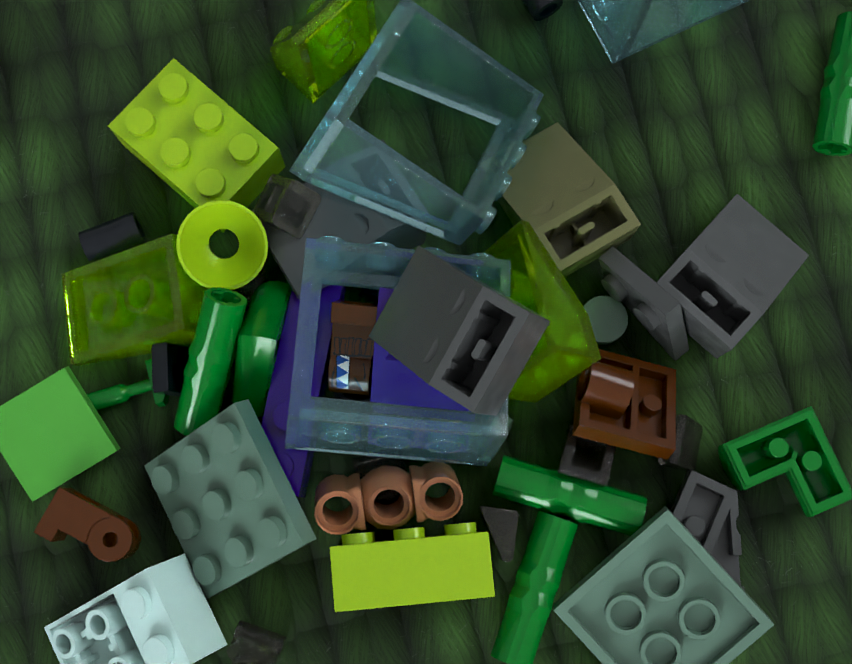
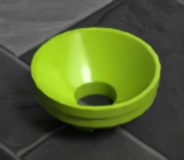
M216 200L196 207L186 216L177 234L176 249L178 259L184 271L192 280L206 288L215 287L233 290L248 284L259 274L268 255V239L261 220L253 211L234 201ZM228 229L235 233L239 240V248L233 256L221 258L212 252L209 240L215 231Z

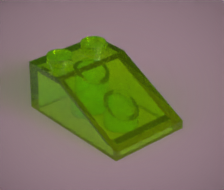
M315 0L308 8L306 15L297 24L285 27L275 37L270 51L276 68L312 103L318 100L378 45L374 0Z
M519 221L463 269L464 272L550 321L507 399L536 403L601 359L587 311L529 222Z
M171 233L61 274L71 365L80 366L152 353V344L169 342L182 346L191 345L204 291L208 288L192 280L184 271L178 259L176 249L177 235Z

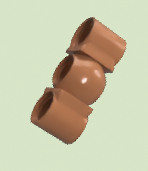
M432 461L424 464L422 467L411 465L409 466V473L396 466L382 465L370 470L361 480L359 473H353L348 477L334 474L324 478L315 490L314 516L318 526L323 531L334 535L350 532L353 528L366 530L365 521L376 528L393 530L407 524L414 515L416 516L417 523L423 522L428 518L437 521L452 518L463 505V493L455 471L443 462ZM445 483L450 485V489L442 497L431 498L425 494L427 489L433 484ZM387 489L395 490L401 494L396 502L389 505L381 504L375 500L381 491ZM335 496L346 498L350 502V505L342 511H332L324 504L328 499Z

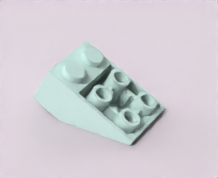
M185 553L144 569L44 627L60 664H193L228 645L194 576Z

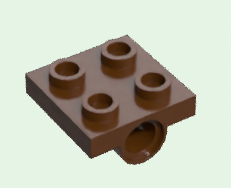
M585 345L578 356L573 436L668 460L676 450V369Z

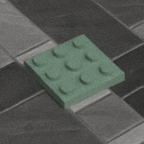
M249 399L233 403L144 465L152 486L157 492L172 524L173 531L179 539L193 569L194 576L199 582L206 599L221 593L317 539Z
M666 506L553 604V611L602 664H729L774 626L771 618Z

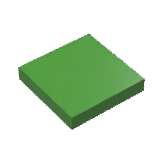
M69 366L64 367L0 406V452L32 502L121 449Z

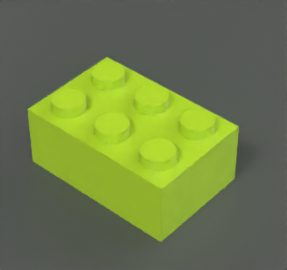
M174 58L108 125L126 149L194 208L216 200L234 201L248 207L286 167L279 148ZM226 229L219 230L224 233Z
M476 522L444 525L445 535L425 537L424 527L393 530L394 540L375 541V532L341 535L342 545L330 547L335 612L495 597L489 532H477Z

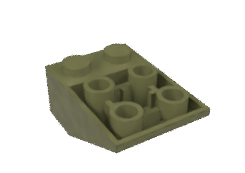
M558 122L478 167V170L550 286L598 259L612 246L617 248L629 241L641 225L616 184Z

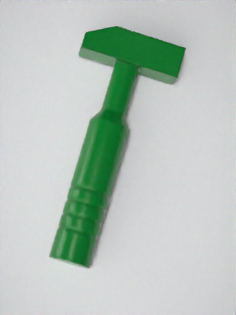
M152 358L145 360L149 379L130 385L118 384L87 394L96 410L127 402L131 396L151 390L153 392ZM153 393L155 404L158 407L166 406L170 395Z

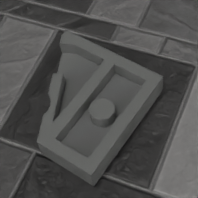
M612 246L598 258L604 276L601 280L604 289L617 302L622 301L674 361L678 360L689 350L680 302Z
M689 470L686 472L670 511L741 586L739 555H742L741 535L736 527V520L739 516L738 493L730 487L693 470Z

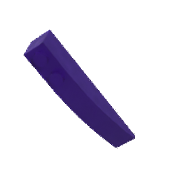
M349 277L300 299L296 297L292 290L268 391L262 428L296 497H306L328 385L332 339V302L344 300Z

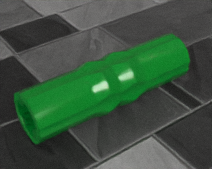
M852 11L843 12L836 18L829 59L824 69V83L820 90V107L812 144L815 151L831 156H844L852 153Z
M215 287L204 291L194 338L189 347V359L184 369V382L174 420L175 429L183 435H189L220 413L224 393L230 380V370L236 357V345L247 305V299L236 291Z
M503 455L492 493L493 496L537 508L554 516H564L573 522L591 524L628 536L634 534L642 526L647 507V497L607 486L587 477L574 476L564 470L549 469Z
M538 511L490 655L493 658L507 664H533L547 619L552 610L554 597L560 586L562 573L578 524Z

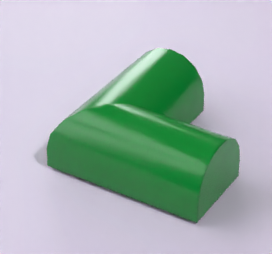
M268 281L260 284L255 289L237 342L232 403L249 399L258 417L264 416L278 346L292 292L289 283L280 281Z
M812 406L732 439L718 447V454L723 469L731 483L738 490H746L785 473L805 517L815 516L852 499V488Z

